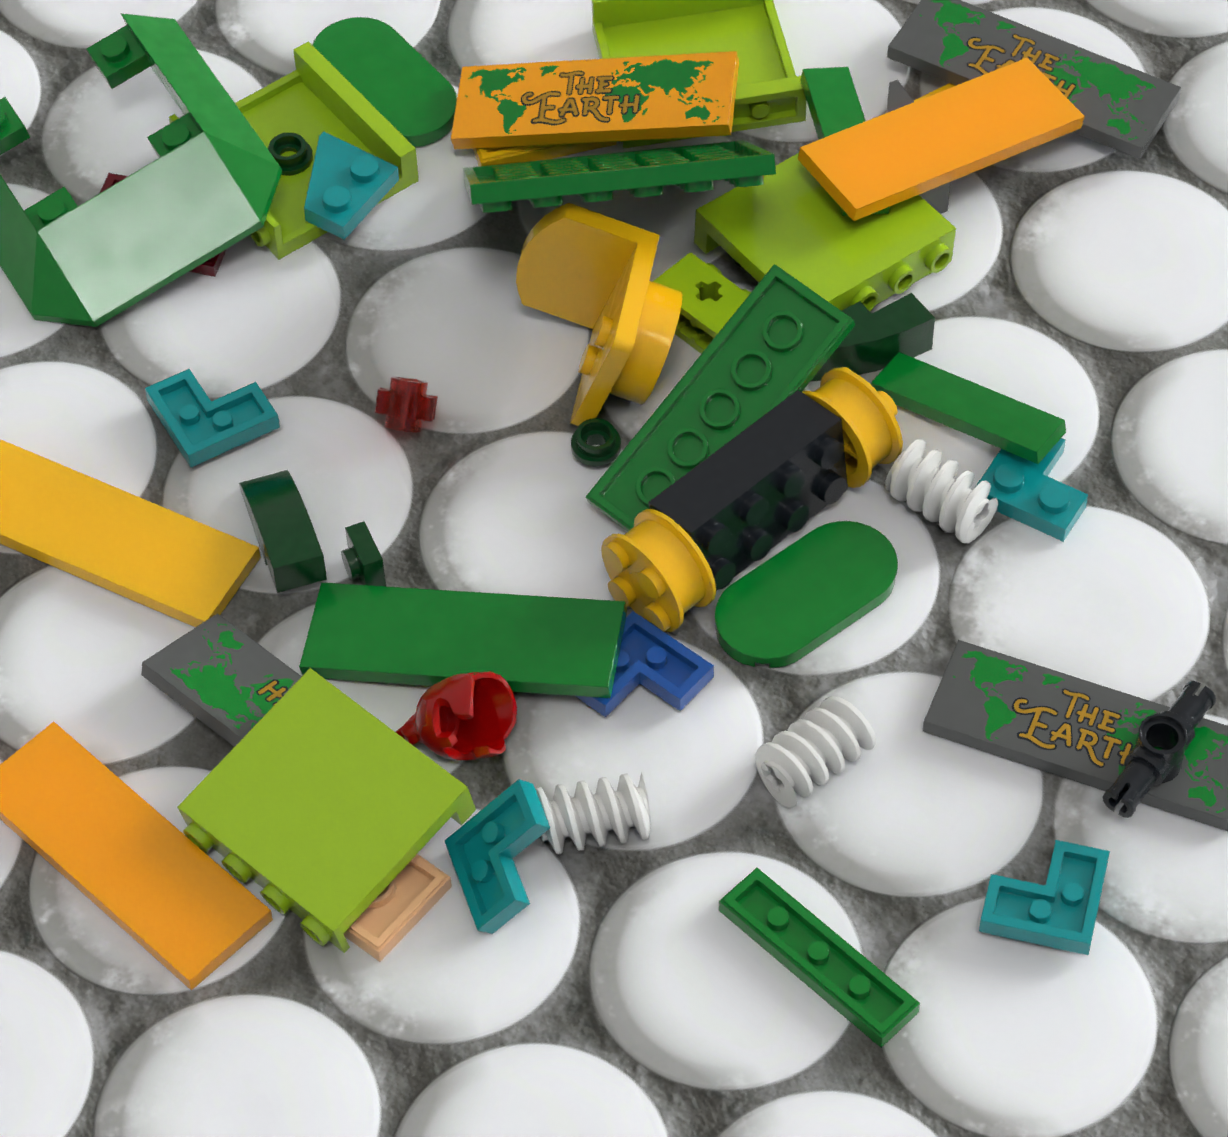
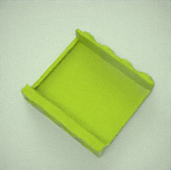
M592 0V31L600 59L737 51L739 69L732 132L806 121L807 101L800 82L801 75L796 76L773 0ZM697 137L621 142L623 149Z
M309 41L293 49L295 71L235 103L267 149L270 141L275 136L287 132L301 135L312 149L313 160L305 171L296 175H281L264 226L251 234L252 239L259 247L266 246L278 260L327 233V231L305 221L304 205L319 135L323 131L398 167L399 181L379 203L419 181L416 148ZM175 114L169 116L170 123L178 119ZM287 151L283 153L281 156H292L296 153L293 151Z
M799 153L775 165L776 174L764 175V185L735 187L697 208L695 213L694 243L705 254L721 246L758 282L776 264L841 311L859 301L871 311L880 302L894 294L905 292L913 283L930 273H937L943 270L952 261L956 227L920 195L891 206L888 214H871L856 221H853L849 216H842L837 202L798 160Z
M311 668L177 807L187 824V827L183 830L187 838L205 853L213 848L224 857L221 861L223 866L242 883L245 884L251 878L261 886L263 890L260 894L279 913L285 915L290 909L302 919L299 924L301 928L319 945L325 946L330 941L343 953L350 948L344 936L346 930L450 818L463 825L476 811L469 789L465 784Z

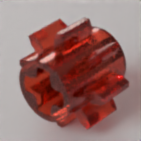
M391 377L390 388L380 387L377 391L374 413L386 414L384 423L386 428L405 432H421L423 420L433 422L435 418L438 396L427 395L428 382L406 377Z

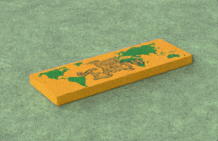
M737 51L464 66L461 71L451 141L454 149L732 135L739 69Z

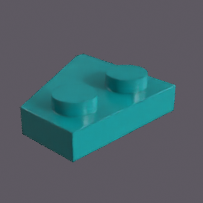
M323 131L319 135L304 205L305 221L345 240L399 181L398 167Z

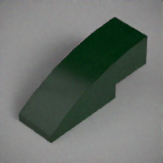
M912 293L872 314L860 301L842 310V312L854 319L855 327L811 381H821L823 375L833 368L847 367L858 375L884 369L899 352L914 358L932 350L935 317Z
M285 470L240 482V490L265 565H268L277 593L327 580L323 552L304 502L289 471Z

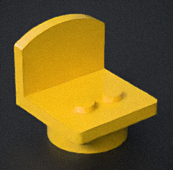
M566 203L546 214L529 232L523 244L517 266L516 285L523 305L593 329L590 342L586 346L580 361L578 372L582 373L570 421V424L579 426L582 422L597 417L609 394L641 405L646 402L662 371L676 331L682 306V292L650 281L660 235L572 203Z

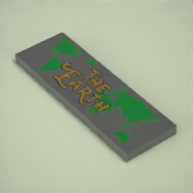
M921 0L888 46L887 58L954 85H959L1028 57L1085 116L1081 129L1073 131V133L1138 159H1141L1176 105L1181 93L1180 86L962 0Z
M218 613L143 661L141 675L234 747L302 677Z
M958 640L924 719L923 732L1106 791L1110 789L1125 769L1124 760L1136 745L1141 722L1148 716L1165 710L1168 711L1170 707ZM1202 718L1194 729L1195 738L1184 752L1179 774L1172 781L1161 783L1156 787L1152 786L1140 803L1228 831V726ZM1153 747V748H1156V749H1158V750H1166V749L1161 748V747Z

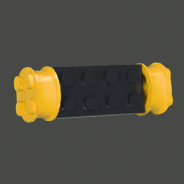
M847 367L833 368L826 372L821 379L820 387L814 392H801L799 390L794 392L649 501V509L641 511L636 516L634 527L624 535L611 534L603 541L601 547L602 558L611 579L608 582V590L614 600L625 601L626 607L630 606L635 613L663 632H673L678 629L683 623L684 613L693 606L705 607L715 599L717 590L728 586L735 576L753 562L763 559L770 549L792 532L799 531L810 518L828 504L838 501L843 493L848 490V487L857 488L863 486L870 479L873 467L877 464H890L898 458L902 452L903 440L899 424L895 418L898 410L893 399L887 393L877 391L869 382Z

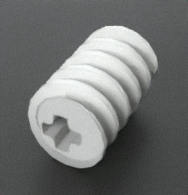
M922 439L915 440L895 460L886 477L885 489L890 491L893 498L897 501L907 500V505L911 510L915 512L923 511V516L926 520L930 522L939 521V526L946 533L955 532V536L960 542L969 544L985 530L997 511V498L987 499L991 489L990 483L986 480L981 481L972 489L971 486L975 477L974 472L966 470L957 479L954 478L958 469L957 461L949 460L939 468L942 459L941 451L934 449L923 458L926 443Z
M831 696L823 700L819 708L816 707L809 710L805 714L804 719L791 723L787 731L776 734L772 742L758 747L755 754L756 766L765 787L773 798L782 806L791 808L797 805L796 793L803 797L813 793L812 781L818 785L826 784L830 777L828 770L835 774L840 773L845 768L844 759L854 762L860 758V747L865 750L873 749L876 743L875 732L868 720L853 704L841 697Z
M627 773L621 774L617 791H614L606 777H601L598 779L595 794H592L585 780L578 781L574 798H571L563 784H558L555 786L553 801H549L542 787L535 788L550 825V829L541 835L542 844L544 841L549 840L556 854L563 853L566 837H571L578 851L584 850L586 837L589 833H592L599 847L606 846L608 830H614L621 844L627 843L629 829L633 826L637 829L642 840H648L651 828L650 811L642 773L637 788Z

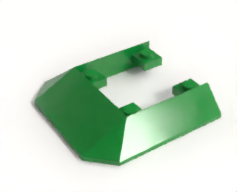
M121 13L126 25L86 48L91 60L111 89L151 67L183 112L184 116L147 137L153 150L159 157L158 159L77 206L64 186L23 210L0 175V267L34 320L97 327L264 226L282 174L281 167L175 19ZM6 97L0 99V155L30 138L27 129Z

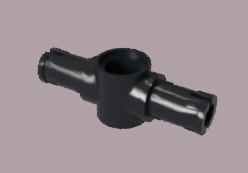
M1193 680L1189 681L1168 711L1165 710L1148 716L1141 722L1136 745L1124 760L1125 769L1110 789H1107L1102 796L1103 802L1111 811L1114 812L1119 804L1123 803L1124 805L1119 810V815L1126 818L1131 817L1152 786L1156 787L1161 783L1172 781L1179 774L1184 752L1195 738L1194 729L1208 710L1216 703V696L1211 689L1205 686L1197 696L1195 693L1200 688L1201 683ZM1153 747H1161V748H1164V749H1166V750H1158V749L1153 748Z

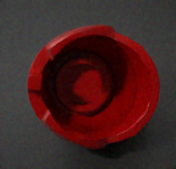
M491 671L456 674L427 689L417 704L416 713L396 733L413 745L421 742L435 754L449 760H476L494 757L506 750L504 740L510 735L516 724V700L510 685L499 674Z

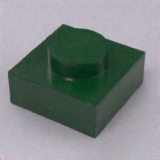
M365 521L345 527L348 548L341 551V556L349 578L351 580L359 578L362 585L386 586L383 558Z

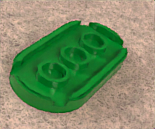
M353 17L337 21L327 26L317 35L313 46L414 147L432 144L442 139L451 131L457 102L453 86L390 25L373 18Z
M837 521L817 527L731 584L722 593L715 609L716 635L719 644L730 657L745 665L755 667V663L769 664V668H779L795 663L881 605L890 596L898 570V559L893 545L875 528L858 522Z

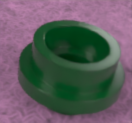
M292 132L282 133L275 136L269 143L268 150L280 165L281 175L299 174L305 171L312 163V149L299 134ZM288 151L296 153L292 156H281Z
M593 418L582 422L571 438V450L579 462L588 466H603L611 463L618 457L621 451V438L611 423L603 419Z

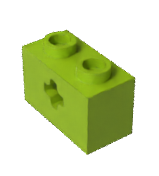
M692 252L688 253L653 281L682 292V306L675 335L701 354L751 293L746 289L739 288L724 277L716 266L711 263H705Z

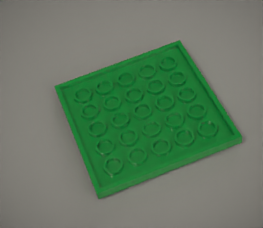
M737 140L463 168L465 188L471 204H480L483 213L513 210L512 201L529 199L534 208L563 205L562 196L578 194L580 199H583V202H601L613 200V191L626 189L634 197L663 195V186L665 185L679 186L680 189H684V192L708 191L714 189V180L729 181V184H734V187L764 185V175L776 174L774 153L747 141Z

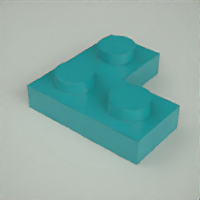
M187 369L145 388L148 403L190 468L280 428L277 412L256 382L211 401L191 370Z
M1061 438L1039 464L1000 449L977 485L985 480L990 483L991 489L987 499L997 498L998 506L996 512L1064 542L1087 507L1088 494L1048 477L1064 453L1066 439Z
M518 779L444 840L478 931L489 934L495 933L530 904L513 858L550 829L533 783Z
M1056 840L1046 886L991 874L979 932L1089 955L1110 851Z

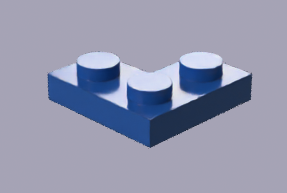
M632 611L625 621L611 698L575 697L604 717H607L641 684L681 711L714 678V665Z

